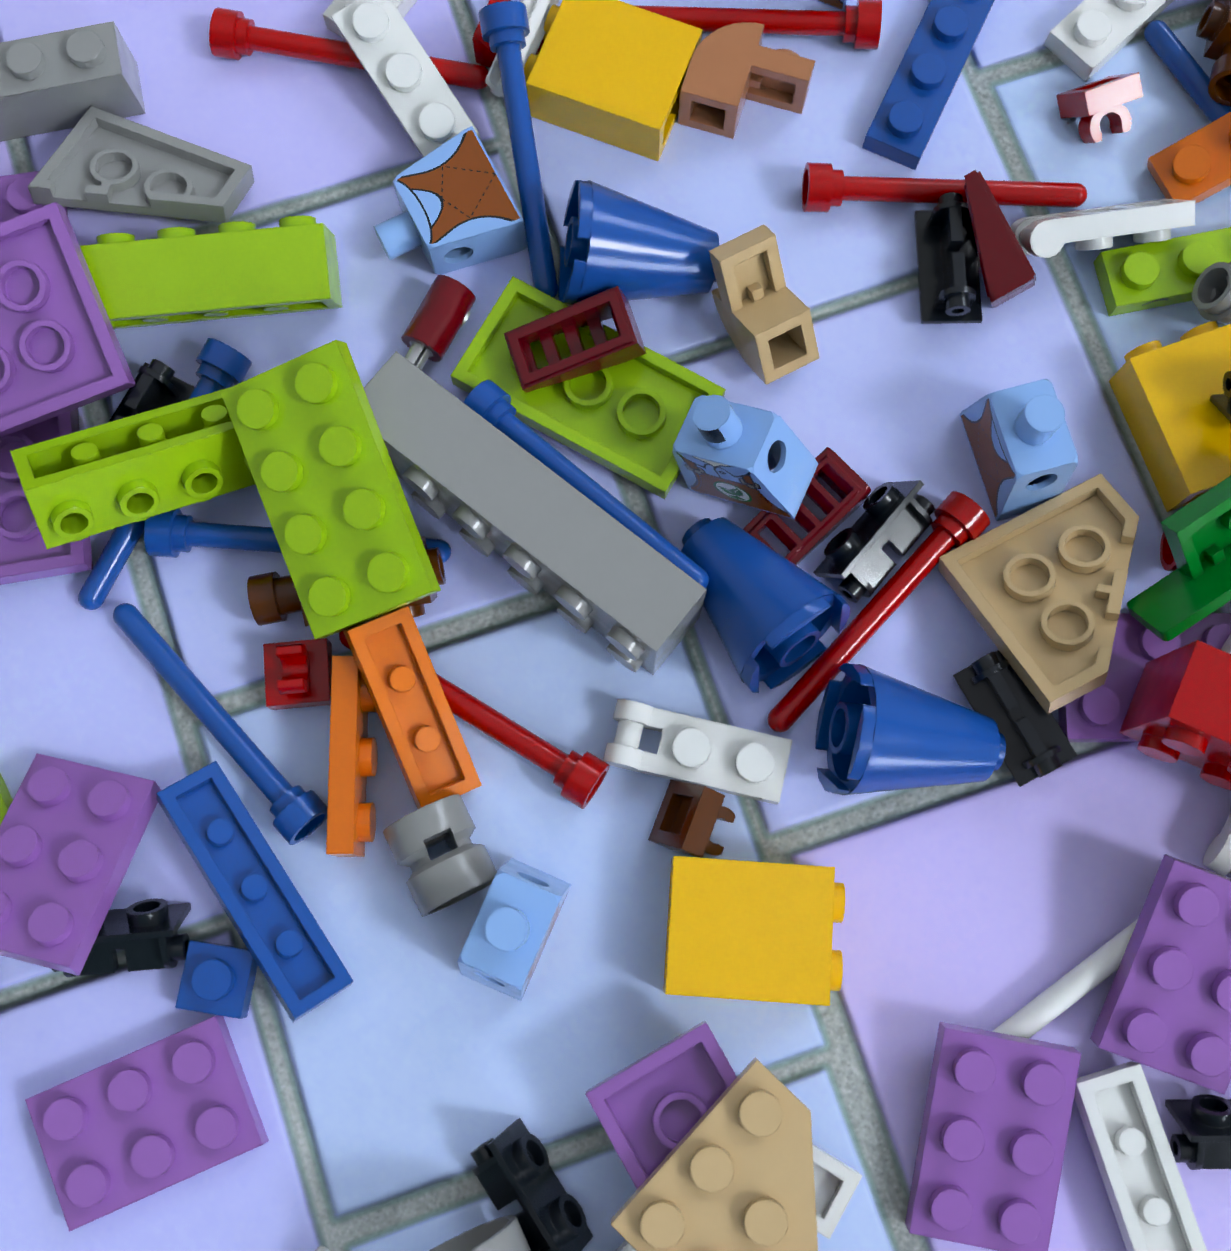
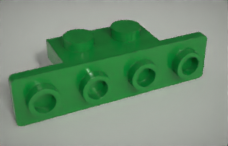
M1231 476L1160 522L1177 569L1127 602L1130 615L1163 641L1172 640L1231 601Z

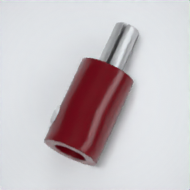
M438 275L401 337L405 345L409 347L405 358L420 370L423 369L427 360L435 362L442 360L458 330L468 320L471 308L476 301L475 295L470 289L459 281L445 275Z

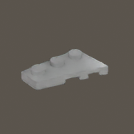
M90 106L28 185V189L34 204L49 205L57 202L62 207L226 223L254 184L252 166Z

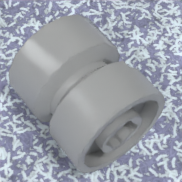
M460 794L445 797L411 812L389 825L383 831L397 864L410 867L412 870V874L406 884L422 917L440 911L492 884L497 873L485 845L472 843L470 839L476 827ZM445 840L452 851L431 860L427 848Z

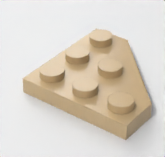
M1101 473L939 557L938 571L1001 654L1007 659L1047 714L1104 685L1109 669L1139 516Z
M755 1057L611 1218V1226L636 1251H818L811 1111Z

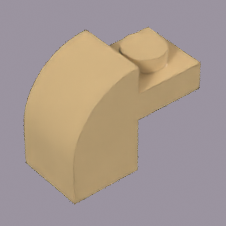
M763 224L709 251L718 286L711 293L721 321L743 360L766 385L820 358L810 309L786 287L776 235Z

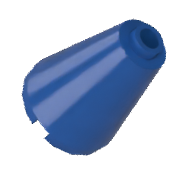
M591 180L574 181L569 194L563 226H568L565 246L560 245L558 298L562 303L573 305L616 286L621 289L628 301L704 294L710 291L713 282H716L709 251L720 246L717 232Z
M724 517L714 520L704 518L692 525L682 538L684 546L681 551L704 569L709 577L703 606L741 681L745 683L752 693H759V682L764 681L770 689H773L799 674L827 649L819 639L829 627L832 626L838 634L845 627L851 610L849 604L838 593L729 519Z
M843 663L838 668L846 674L843 680L830 679L825 689L818 715L815 749L827 751L828 769L817 767L818 779L827 792L853 795L983 782L992 775L993 771L998 770L1004 761L1006 741L1004 735L999 732L994 719L862 664Z

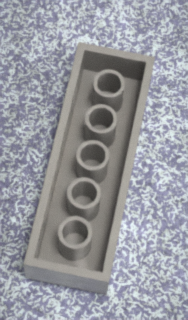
M396 351L367 383L364 390L397 476L414 489L411 497L435 518L440 519L444 513L453 518L462 527L459 531L460 536L482 555L488 557L492 551H495L511 565L507 572L526 590L537 595L543 589L560 603L556 609L557 612L576 629L583 633H587L591 627L610 642L606 650L623 666L633 672H636L642 666L654 675L700 618L707 589Z

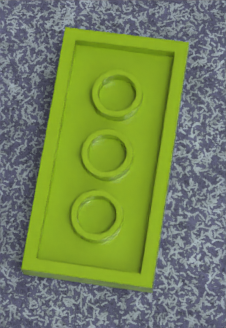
M512 276L450 375L453 385L470 393L481 382L492 380L511 396V405L516 408L515 416L523 423L665 499L681 472L672 453L673 445L694 399L700 395H720L724 397L726 389L645 347L647 354L627 362L531 392H524L504 333L568 307V305ZM604 325L609 340L619 336L617 331ZM589 326L578 328L585 350L594 347L595 344ZM564 333L555 335L554 338L561 358L570 357L571 353ZM538 340L530 343L538 369L548 366L541 341Z
M334 340L221 391L314 639L326 638L441 591L347 343Z

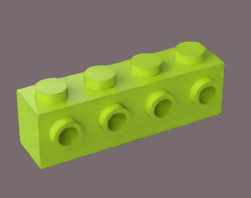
M312 216L284 217L279 219V227L256 229V225L252 222H226L218 225L219 233L199 235L195 234L194 229L187 227L163 228L157 231V239L135 240L134 235L127 233H106L96 237L97 244L80 246L113 329L343 308L335 235L323 223H316V218Z
M226 389L11 450L10 453L23 491L46 548L50 549L69 542L80 541L101 532L133 522L144 521L149 517L194 503L208 501L214 497L255 485L221 395V391Z

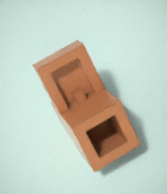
M741 22L721 27L703 39L692 55L680 90L678 124L733 139L746 99L802 114L815 60L800 57L797 53L788 49L775 50L761 46L764 24Z

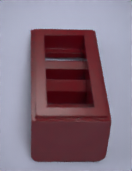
M975 169L964 176L966 182L964 189L986 294L992 307L995 308L1035 286L1036 274L980 171L977 172Z
M618 286L504 333L522 390L526 393L609 368L647 354L629 301ZM613 318L619 336L609 340L602 321ZM589 326L595 344L594 347L585 350L578 328ZM564 333L571 356L565 359L561 358L554 338L555 335ZM538 340L541 341L548 362V366L540 369L537 367L530 343Z
M826 447L815 457L818 466L806 491V495L827 516L820 521L801 503L794 519L808 535L801 540L778 517L779 515L763 510L743 528V530L773 549L759 535L767 527L790 550L785 558L796 566L864 503L871 492L869 485L829 447ZM820 477L843 499L840 503L817 481Z

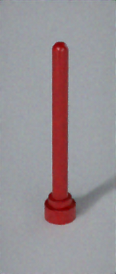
M857 0L856 5H845L844 11L633 5L703 29L702 32H714L721 27L734 23L752 22L764 24L763 34L842 36V42L853 43V49L877 50L882 22V0Z
M216 7L212 13L209 43L211 52L215 57L240 60L242 55L251 56L253 51L365 70L347 42L257 27L254 20L245 18L242 11ZM429 56L447 84L479 90L488 86L485 79L489 71L486 67Z
M807 162L802 180L803 212L828 213L830 207H840L842 201L938 203V198L941 195L951 192L962 194L963 201L967 203L964 189L966 182L965 179L844 176L843 170L833 169L832 163ZM985 180L998 205L1079 207L1087 199V190L1080 183Z
M952 491L934 511L936 519L931 523L934 531L770 711L767 721L773 731L785 732L798 720L825 690L830 679L834 680L841 672L838 668L843 663L851 661L939 563L940 556L948 553L952 547L958 548L964 543L975 540L990 525L988 515L974 500L963 493Z
M339 632L341 644L350 649L344 632ZM437 674L454 715L555 777L553 784L562 789L560 796L581 809L588 805L609 770V764L588 751L583 756L574 750L569 755Z

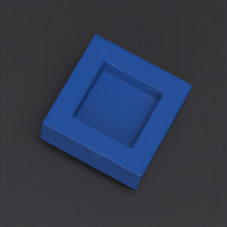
M190 940L175 1008L238 1019L246 1018L258 967L247 948Z

